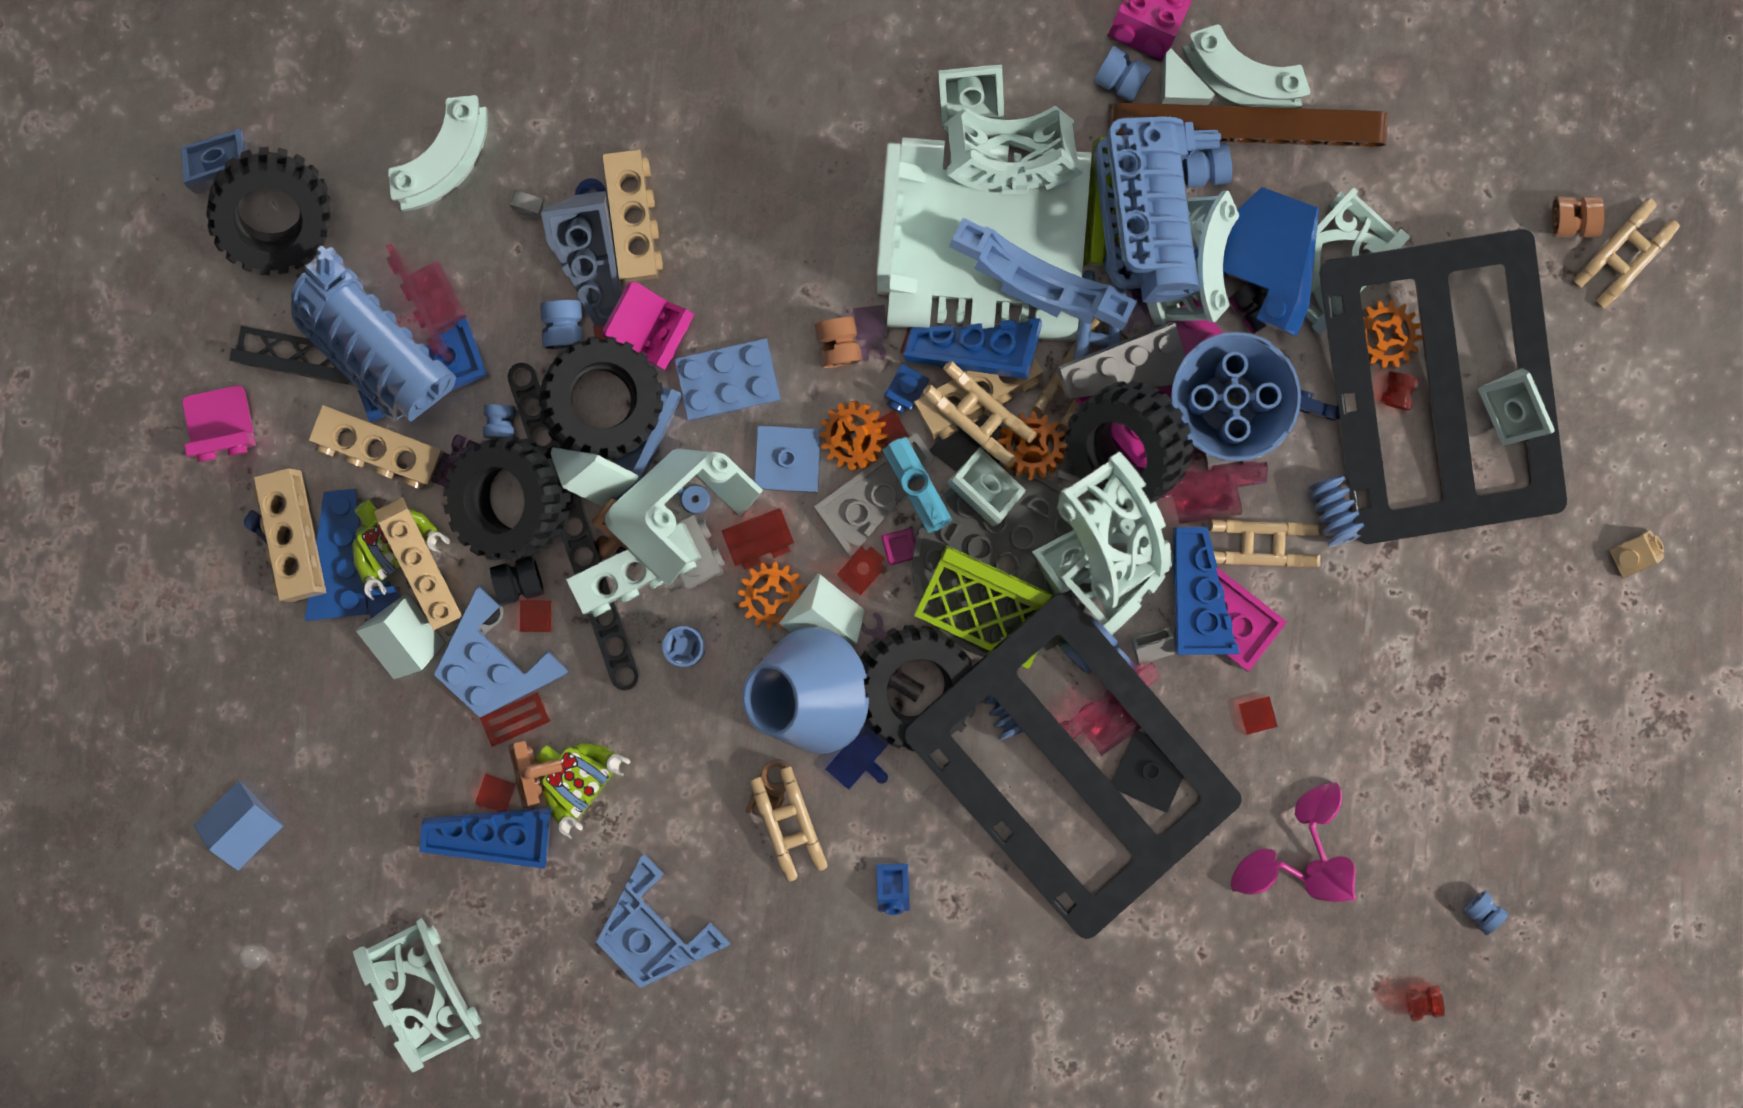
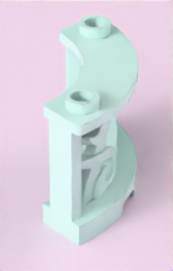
M1219 24L1192 32L1190 44L1182 48L1192 71L1212 91L1218 94L1219 98L1232 105L1242 107L1301 108L1302 97L1309 96L1311 93L1301 65L1274 67L1255 62L1244 56L1231 44Z
M476 95L447 98L444 122L432 145L413 161L388 170L391 198L401 204L403 212L419 209L442 199L441 197L455 187H458L474 168V163L484 146L488 123L487 108L479 107V98Z
M1053 106L1035 116L1017 120L992 119L964 108L944 123V130L949 134L952 164L947 167L948 176L967 187L983 191L984 188L1000 190L1001 195L1028 194L1027 189L1046 186V190L1062 185L1083 173L1082 164L1077 159L1073 132L1075 127L1074 120L1057 106ZM1005 145L1009 146V148L1019 147L1031 153L1024 157L1021 162L1013 163L1005 162L1002 158L989 151L996 146Z
M1354 187L1347 195L1341 191L1328 205L1333 210L1317 226L1311 293L1313 292L1323 314L1310 303L1305 317L1313 323L1311 327L1320 335L1327 329L1319 277L1322 244L1341 240L1355 241L1351 251V256L1359 255L1361 243L1367 244L1362 251L1366 250L1369 253L1401 248L1410 238L1402 229L1396 232L1356 195L1358 191ZM1346 209L1354 216L1350 223L1345 222L1342 218L1343 212ZM1356 218L1364 225L1361 231L1354 230L1357 226ZM1334 219L1337 229L1321 232ZM1368 230H1370L1374 235L1367 233ZM1331 296L1333 315L1341 314L1343 312L1342 297Z
M1222 191L1218 196L1187 198L1192 238L1198 248V258L1195 262L1199 290L1192 297L1202 301L1203 307H1196L1191 296L1169 302L1147 303L1154 325H1164L1167 321L1208 320V322H1216L1229 307L1223 278V257L1229 233L1239 218L1236 205L1229 191ZM1183 300L1186 307L1180 308L1179 303Z
M1120 452L1112 456L1108 463L1069 489L1066 488L1061 491L1057 506L1060 515L1070 523L1085 549L1091 569V588L1093 593L1111 609L1117 606L1119 597L1154 573L1161 577L1168 572L1171 562L1170 542L1164 541L1161 529L1165 527L1161 512L1156 502L1149 503L1141 489L1146 484ZM1107 478L1109 481L1103 491L1095 486ZM1088 490L1100 500L1099 503L1092 500H1082L1088 504L1089 512L1085 510L1077 497ZM1125 502L1128 509L1124 511L1118 505H1124ZM1112 513L1120 518L1134 520L1136 527L1130 535L1127 554L1114 549L1108 544L1109 523Z
M1113 513L1111 514L1108 531V544L1111 547L1112 545L1128 546L1130 535L1136 527L1134 520L1120 518ZM1084 547L1077 555L1071 554L1060 564L1061 570L1058 572L1062 581L1084 603L1111 635L1140 609L1141 597L1146 591L1149 594H1153L1166 577L1164 574L1159 577L1154 573L1119 597L1117 606L1112 609L1105 602H1102L1106 611L1104 615L1090 599L1095 596L1093 590L1085 593L1073 580L1076 574L1085 567L1089 570L1090 575L1081 582L1092 583L1090 564ZM1171 551L1170 567L1172 566L1173 561H1174V557H1173V552H1172V551Z
M422 918L416 921V925L368 949L362 946L352 951L365 986L368 985L372 991V996L376 998V1001L372 1003L384 1027L389 1025V1030L391 1034L393 1033L395 1039L394 1045L412 1073L423 1068L424 1061L472 1037L474 1039L481 1037L477 1025L481 1024L480 1017L473 1006L468 1008L447 969L437 945L441 943L439 934L434 926L428 927ZM421 938L424 945V954L417 956L414 953L413 947L408 953V961H403L401 948ZM395 952V960L375 962ZM431 959L437 972L424 965ZM394 972H398L397 989H388L386 980L389 978L395 980ZM405 973L421 977L435 985L434 1001L428 1017L413 1008L406 1007L396 1010L393 1002L404 991L406 984ZM446 993L449 995L453 1005L444 1006ZM451 1014L457 1015L463 1023L462 1026L446 1034H443L436 1027L438 1022L444 1027H452L453 1025L448 1022V1016ZM407 1016H414L423 1023V1026L420 1027L418 1022H415L413 1028H408L405 1025V1018ZM431 1033L437 1037L436 1039L420 1046Z

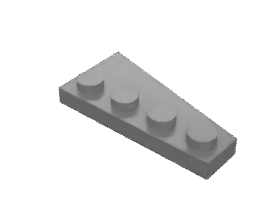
M1169 322L1056 368L1065 396L1068 398L1093 396L1105 387L1121 381L1127 383L1138 381L1143 383V387H1146L1148 384L1154 387L1173 385L1178 367L1186 356L1176 323Z
M915 433L908 438V441L926 470L935 458L918 434ZM884 455L815 505L814 508L852 558L905 495V491ZM917 479L911 482L910 487L915 483Z

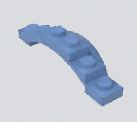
M965 218L962 219L949 245L950 248L977 260L974 269L1003 282L1000 291L1056 318L1060 311L1088 324L1095 317L1123 331L1137 302L1117 292L1110 285L1085 279L1051 265L1014 245L995 230L989 227H982Z

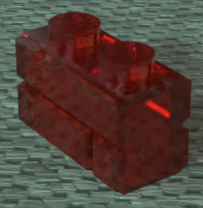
M781 508L721 530L734 565L736 567L742 565L744 570L761 564L760 557L772 554L774 559L790 553L789 546L795 544Z

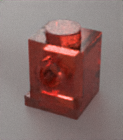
M861 546L839 571L837 576L861 596L885 569V566L881 564L885 558L873 547L870 546L866 551ZM860 563H867L869 565V572L867 574L861 575L858 573L857 566Z

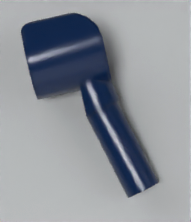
M254 510L249 511L244 519V526L260 536L267 544L266 535H264L260 527V518L262 516Z

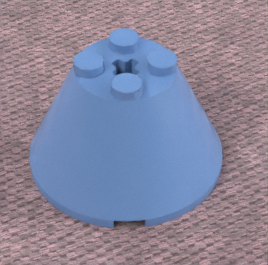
M1231 332L1208 338L1187 354L1175 374L1171 399L1173 400L1172 405L1175 408L1179 407L1183 412L1182 419L1184 423L1188 422L1191 430L1188 439H1192L1193 445L1197 449L1221 460L1246 461L1258 458L1272 451L1291 432L1300 410L1301 391L1298 376L1292 363L1271 342L1253 334ZM1227 394H1230L1232 400H1236V405L1233 406L1228 402Z

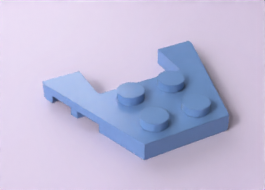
M480 585L476 587L435 669L434 675L476 715L482 717L564 676L568 672V668L547 650L527 671H522L478 628L500 607V604Z
M646 854L640 857L596 942L639 988L659 980L730 944V941L711 922L686 944L642 899V895L664 873Z

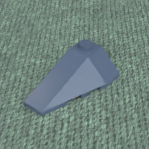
M606 191L574 195L541 210L546 241L560 261L565 275L571 280L580 301L595 326L606 325L622 295Z

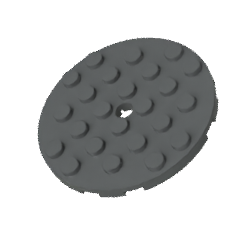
M1005 470L1026 491L1005 518L993 527L952 488L947 490L940 498L948 510L952 521L940 530L928 533L923 523H921L915 538L912 552V576L919 602L937 567L945 545L951 546L998 569L999 559L1003 556H1010L1015 561V569L1010 575L1054 595L1033 555V551L1074 530L1070 523L1063 519L1057 508L1061 491L1064 488L1047 478L1041 479L1037 474H1034L1032 480H1028L1027 473L1023 472L1018 478L1016 477L1017 470ZM944 567L939 577L942 590L961 584L957 572ZM961 575L964 583L972 580L968 577ZM937 583L932 594L939 592ZM976 583L966 587L971 604L989 598L985 585ZM1091 583L1078 585L1085 593L1092 591ZM990 588L993 596L1000 594V592ZM963 589L945 594L950 611L968 605ZM1072 590L1065 592L1086 615L1089 614L1090 610ZM939 596L928 600L924 612L933 617L947 613L942 597ZM1008 596L995 600L1000 617L1018 611L1015 600ZM1093 596L1090 599L1093 602H1095L1096 596ZM991 602L973 608L979 625L997 618ZM1019 602L1021 609L1030 607ZM970 610L952 616L955 626L961 630L976 626ZM1036 610L1023 614L1025 620ZM1020 615L1002 621L1007 636L1022 623ZM949 617L942 619V621L951 625ZM999 623L981 629L984 640L991 644L1004 639ZM935 626L939 632L950 637L962 649L984 657L990 652ZM978 631L970 633L980 638ZM1061 635L1054 636L1036 655L1057 646L1064 641V638Z

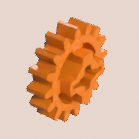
M1390 300L1386 307H1384L1381 301L1375 303V311L1369 306L1364 309L1367 316L1363 317L1370 366L1376 361H1380V369H1385L1388 362H1390L1395 369L1400 365L1399 359L1405 363L1411 360L1408 352L1415 354L1419 351L1414 342L1422 340L1421 335L1415 334V331L1421 327V324H1413L1412 319L1416 316V313L1412 312L1407 315L1405 313L1406 304H1402L1397 309L1395 308L1394 300ZM1379 315H1391L1390 318H1388V320L1384 322L1374 320V318ZM1402 322L1404 323L1407 329V336L1403 334L1401 327ZM1389 328L1392 330L1390 336L1394 339L1391 338L1386 342L1383 340L1385 334L1381 331ZM1367 333L1372 336L1373 347L1369 344ZM1393 347L1401 350L1395 355H1383L1388 348Z
M850 401L849 405L846 402L839 403L838 410L830 409L828 411L831 419L821 421V424L827 427L826 431L819 433L820 437L826 438V442L821 445V449L829 448L831 451L827 456L828 460L838 458L837 467H844L846 464L849 470L857 469L858 465L861 469L869 467V461L875 462L879 460L876 451L881 452L886 448L880 443L882 439L888 438V434L881 433V428L886 425V422H878L876 420L880 412L873 411L870 413V404L865 403L859 407L858 401ZM858 416L864 419L867 424L861 422ZM855 431L856 437H854L852 440L850 434L854 433ZM840 447L846 449L848 451V454L845 453Z
M1032 411L1030 418L1026 419L1023 413H1019L1018 418L1037 434L1035 439L1028 443L1009 428L1001 429L1000 437L1002 439H998V443L1016 457L1015 462L1010 467L1006 466L1005 469L1008 471L1016 468V477L1018 478L1024 472L1027 473L1028 480H1032L1035 473H1038L1040 478L1044 479L1046 470L1054 474L1057 464L1063 463L1064 455L1062 453H1065L1067 443L1062 442L1065 432H1056L1059 423L1057 421L1051 424L1047 423L1048 415L1046 414L1041 419H1037L1036 412ZM1013 438L1015 439V444L1017 445L1016 450L1014 452L1011 446V441ZM1050 440L1053 446L1051 454L1049 453L1050 449L1047 447Z
M774 561L772 569H767L763 562L761 563L760 572L757 573L752 568L749 570L752 575L751 580L742 578L741 581L747 587L746 590L738 591L739 595L745 596V601L741 602L739 606L740 608L748 607L749 611L745 617L749 619L755 616V626L758 627L764 621L766 622L767 630L772 629L773 623H777L780 629H783L784 627L779 623L787 612L776 617L777 609L784 603H792V607L801 596L799 591L806 587L805 584H796L795 581L800 576L798 573L792 576L788 574L790 570L789 565H786L783 570H779L778 562ZM768 575V583L760 589L753 588L760 578ZM780 576L791 584L793 592L784 591L780 586ZM771 587H776L777 593L782 596H788V598L777 599L774 605H769L768 599L763 596H757V594L770 592ZM752 600H759L764 605L765 616L754 608Z

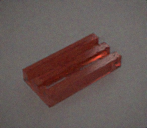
M539 692L480 717L492 747L551 722ZM531 702H535L537 706L492 727L489 724L490 720ZM540 713L541 719L495 738L494 732Z

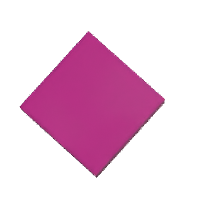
M912 528L881 535L889 566L912 560L915 542Z

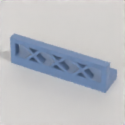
M663 387L661 395L663 408L655 429L638 449L624 455L615 462V464L639 475L637 482L646 475L682 398L680 392ZM635 482V483H634L632 486H630L626 491H624L621 495H619V496L616 498V500L618 501V500H619L627 491H629L637 482Z

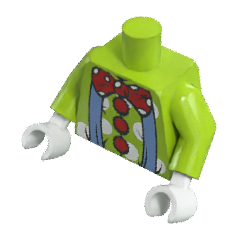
M368 499L354 510L364 524L355 530L357 538L354 540L352 547L354 565L362 582L365 584V594L371 600H374L371 595V590L374 587H380L381 592L384 595L386 594V588L377 580V576L382 581L398 569L400 564L374 513L377 509ZM409 509L429 549L441 553L436 548V541L441 538L445 543L449 544V538L438 533L436 527L423 513Z
M580 743L575 747L569 746L562 755L546 745L535 759L539 763L556 759L561 761L562 771L546 775L542 780L544 785L542 793L547 807H552L551 815L558 823L559 831L568 839H572L569 835V830L572 826H575L580 831L583 829V826L575 819L581 817L613 774L624 776V773L619 771V764L621 762L630 764L628 758L612 752L603 745Z

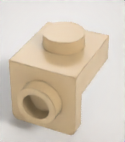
M1651 530L1609 550L1622 578L1649 568L1664 559V546L1657 535L1654 536Z

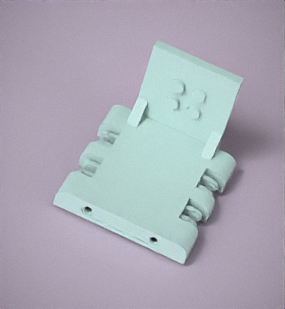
M902 137V147L901 144L888 143L877 271V295L889 296L887 327L905 329L930 327L932 299L939 300L937 323H944V320H946V300L958 301V309L956 310L957 325H964L966 302H972L970 323H982L983 329L994 328L996 304L1002 305L1000 321L1010 320L1009 306H1021L1019 323L1028 322L1029 307L1035 308L1034 318H1041L1042 328L1038 339L1075 342L1078 332V318L1063 311H1060L1056 318L1000 291L1003 282L974 269L977 260L950 248L949 245L962 219L965 218L982 227H989L995 230L1002 237L1035 257L1082 277L1091 152L1076 151L1077 159L1082 164L1083 173L1062 185L1046 190V186L1027 189L1028 194L1001 195L1000 190L984 188L983 191H979L949 177L948 171L943 170L945 141ZM999 145L989 151L1002 158L1005 162H1008L1009 146ZM1014 153L1013 163L1021 162L1023 159L1021 153Z

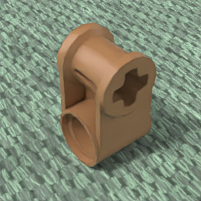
M772 760L767 763L760 776L772 809L782 806L786 789L783 781L781 783L770 781L768 770L775 766L782 769L789 767L782 760ZM752 792L745 812L760 814Z

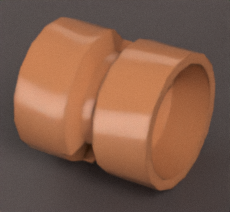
M1574 196L1554 197L1551 210V228L1554 237H1573L1576 233H1579L1581 237L1599 238L1604 227V202L1601 196H1583L1579 201Z
M854 317L829 319L814 324L817 341L823 344V347L819 350L822 368L847 366L862 361L859 343L853 340L857 336Z

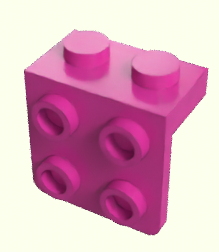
M1123 0L1107 36L1159 60H1163L1166 52L1174 42L1192 0Z
M630 281L604 326L602 335L605 338L607 336L616 337V341L623 344L625 341L633 344L635 351L639 354L643 351L649 357L648 363L665 370L695 314L683 307L668 302L641 284Z
M237 385L184 397L182 404L191 442L184 444L187 457L197 459L198 463L216 460V455L227 452L229 456L245 454L248 452L247 448L257 446L244 387Z

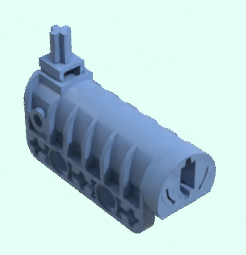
M1175 117L1122 118L1113 122L1107 132V137L1103 138L1094 150L1110 278L1115 286L1122 289L1141 288L1143 302L1161 303L1189 297L1199 290L1182 161L1183 159L1190 158L1195 150L1219 149L1221 134L1218 133V130L1194 131L1193 122L1183 123V120ZM1120 128H1123L1124 133H1129L1130 135L1119 136L1115 133H1117ZM1106 147L1108 148V154L1102 153ZM1111 175L1113 189L1106 183V176ZM1115 207L1116 214H1111L1110 211ZM1116 235H1119L1121 249L1117 248L1114 243ZM1123 261L1125 263L1126 270L1128 272H1132L1133 274L1128 278V280H1125L1124 275L1118 274V272H1120V270L1123 268Z
M320 246L317 249V258L305 266L306 273H303L298 278L292 289L291 316L294 323L390 421L396 422L402 416H405L409 421H413L453 389L456 376L440 360L433 361L429 357V349L422 343L416 344L412 340V332L407 327L400 328L396 324V316L391 311H383L380 308L379 299L374 294L367 295L363 291V283L351 269L343 265L342 257L335 253L334 248L330 246L325 249L323 246Z

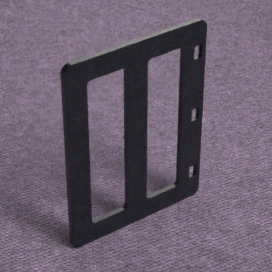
M1515 229L1325 261L1320 266L1319 277L1347 483L1350 489L1349 497L1350 500L1355 502L1351 505V512H1359V515L1353 519V523L1364 524V527L1357 532L1358 535H1361L1357 539L1364 544H1374L1562 512L1567 506V493L1534 235L1526 229ZM1502 264L1505 268L1517 370L1524 368L1530 372L1555 431L1551 434L1526 440L1531 473L1530 486L1478 495L1474 482L1448 276L1454 271ZM1413 279L1416 286L1443 498L1439 502L1391 509L1387 498L1360 290L1368 285ZM1331 296L1342 297L1344 314L1333 315ZM1345 393H1355L1357 411L1347 413ZM1368 489L1370 507L1360 509L1357 490Z
M1057 593L1048 599L904 729L906 742L1071 928L1084 939L1096 936L1235 812L1242 801L1240 792L1076 602L1065 593ZM1061 635L1199 794L1198 802L1163 833L1156 834L1017 675V670L1054 636ZM987 696H993L1131 853V861L1097 892L1090 893L951 737L950 729ZM937 749L949 760L942 769L929 756ZM1001 821L1013 832L1006 840L993 828ZM1064 892L1075 902L1069 911L1056 899Z

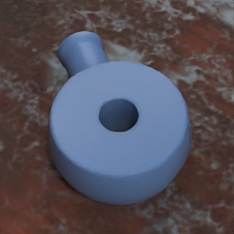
M694 484L687 488L682 487L677 492L681 496L682 507L691 514L703 513L710 505V494L701 485ZM694 496L699 497V501L697 503L692 502V498Z

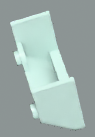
M674 449L616 501L606 513L605 523L608 529L668 586L673 583L690 559L667 538L676 527V518L664 504L695 475L708 485L740 517L746 513L763 491L729 457L722 453Z

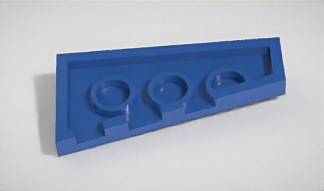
M466 317L456 322L457 325L446 333L442 332L433 338V342L426 346L429 349V357L433 361L440 360L456 376V382L452 390L488 377ZM358 390L370 422L386 417Z
M1041 318L1029 319V322L1014 323V320L1000 321V324L994 325V328L984 329L982 328V323H969L968 327L953 328L952 325L911 328L903 356L906 362L944 367L949 361H953L961 370L1027 379L1042 328Z
M357 489L327 491L323 493L316 544L326 593L308 598L305 621L369 614L368 598L364 595L365 584L359 576L353 558L352 544L357 538L355 530L361 526L360 518L354 512L359 506Z
M1173 528L1175 655L1240 654L1238 644L1235 643L1232 632L1231 617L1228 615L1224 601L1223 586L1220 584L1217 574V563L1208 528Z
M552 807L424 818L421 824L419 852L545 869L548 858Z

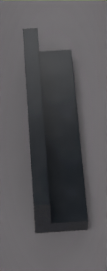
M241 326L237 348H231L229 361L236 364L355 386L329 359H326L319 365L309 363L304 354L316 346L308 338ZM248 334L260 336L266 347L257 353L245 351ZM266 337H267V338H272V339H277V340H275L274 342H272V343L270 344V343L268 342V340L266 339ZM283 341L291 342L297 351L296 354L288 359L278 357L273 349ZM297 343H298V344L307 345V346L304 347L303 349H300L299 346L297 345ZM270 351L273 356L265 355V353ZM299 357H301V359L303 360V362H302V361H297L296 359L299 358ZM329 363H332V365L334 366V368H333V367H328V366H326V365H328Z

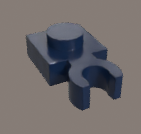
M1300 390L1301 404L1299 412L1312 416L1316 415L1331 421L1339 420L1337 406L1322 403V401L1313 399L1315 394Z

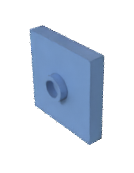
M758 426L755 483L762 490L818 493L821 438L819 433L821 429Z

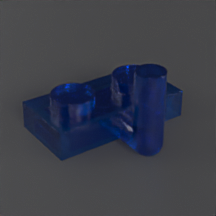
M865 723L855 739L838 753L825 770L848 790L865 771L876 779L878 783L884 784L888 780V774L874 761L889 745V742L880 739Z

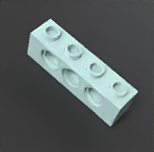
M680 523L676 525L674 531L667 538L690 559L680 572L681 575L696 568L695 561L702 557L686 525ZM630 549L567 579L582 613H592L594 617L611 609L609 604L618 599H621L622 603L639 596L638 589L648 584L653 589L665 583ZM635 562L641 564L644 570L643 576L637 581H633L628 575L630 565ZM607 576L612 578L615 583L614 591L609 595L603 594L600 590V582Z

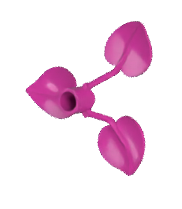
M1329 782L1307 791L1298 800L1295 807L1296 819L1303 824L1309 823V830L1321 860L1311 862L1307 866L1306 874L1304 875L1282 861L1276 862L1277 854L1274 850H1257L1246 856L1237 866L1232 876L1231 890L1248 895L1264 892L1275 883L1278 877V869H1284L1301 879L1305 884L1306 892L1314 899L1328 902L1354 901L1356 878L1354 863L1351 859L1344 856L1333 857L1328 860L1316 831V823L1327 824L1331 822L1340 809L1342 790L1337 782Z

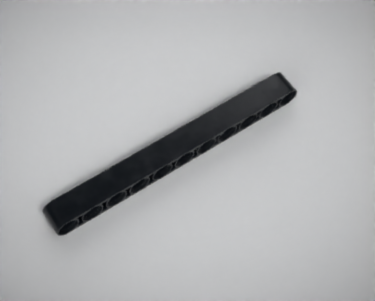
M523 362L516 363L508 371V382L527 438L535 441L536 446H540L536 442L537 433L543 429H549L542 422L540 416L542 412L540 411L535 416H529L526 413V405L531 400H539L541 381L537 371L532 366ZM522 370L530 371L531 381L529 384L518 386L515 380L518 372ZM551 439L550 443L544 446L550 453L552 447L562 449L560 448L561 444L556 439ZM572 492V501L565 508L570 511L568 520L561 521V525L564 526L561 537L574 575H577L603 561L581 497ZM578 518L583 525L582 531L578 535L571 536L566 529L567 523L571 519ZM583 548H589L593 553V559L590 564L582 566L577 561V553ZM607 576L601 580L603 583L602 593L605 595L613 592ZM614 601L609 604L614 615L613 621L609 625H601L597 620V616L594 617L592 613H589L588 616L612 684L619 690L627 691L638 686L641 680V672L617 602ZM615 637L620 638L624 643L622 653L617 656L610 654L607 648L610 639ZM624 667L630 668L634 673V680L628 686L622 685L617 677L620 669Z

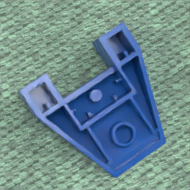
M1261 187L1237 209L1239 218L1229 233L1224 250L1223 278L1225 279L1226 275L1267 290V296L1257 319L1271 328L1297 337L1310 304L1319 208ZM1198 248L1194 250L1195 261L1198 258Z

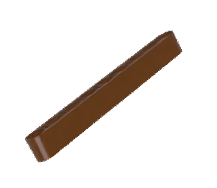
M1112 103L1108 105V130L1113 122L1122 118L1175 117L1183 120V123L1193 122L1194 131L1218 130V133L1221 134L1219 142L1382 147L1387 145L1388 113L1384 111ZM1120 128L1118 132L1115 133L1119 136L1130 135L1129 133H1124L1123 128Z

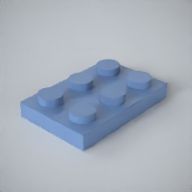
M767 338L675 359L688 421L781 401Z

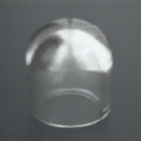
M250 943L242 947L237 954L238 964L245 970H255L261 967L267 959L265 948L258 943Z

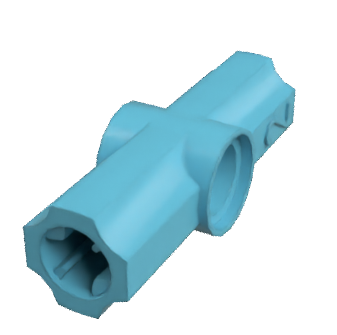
M907 437L897 439L888 444L883 449V453L927 532L931 533L945 527L952 521V518ZM915 479L925 480V486L920 491L909 489L911 482Z

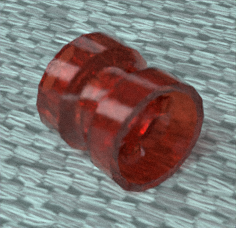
M1389 371L1386 379L1388 383L1387 391L1382 393L1380 403L1396 409L1410 411L1413 404L1412 392L1417 389L1419 379L1404 373Z
M1439 985L1428 986L1424 991L1417 989L1406 990V1002L1412 1021L1423 1020L1425 1016L1429 1015L1434 1018L1445 1016L1444 1001Z

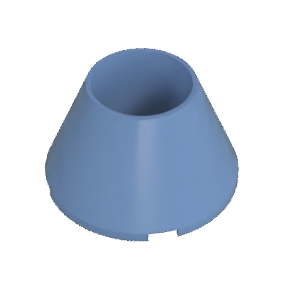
M822 627L800 628L784 636L748 675L742 693L743 707L750 723L761 733L808 753L827 754L846 747L855 739L863 727L869 706V697L865 698L863 681L867 676L859 656L843 637Z

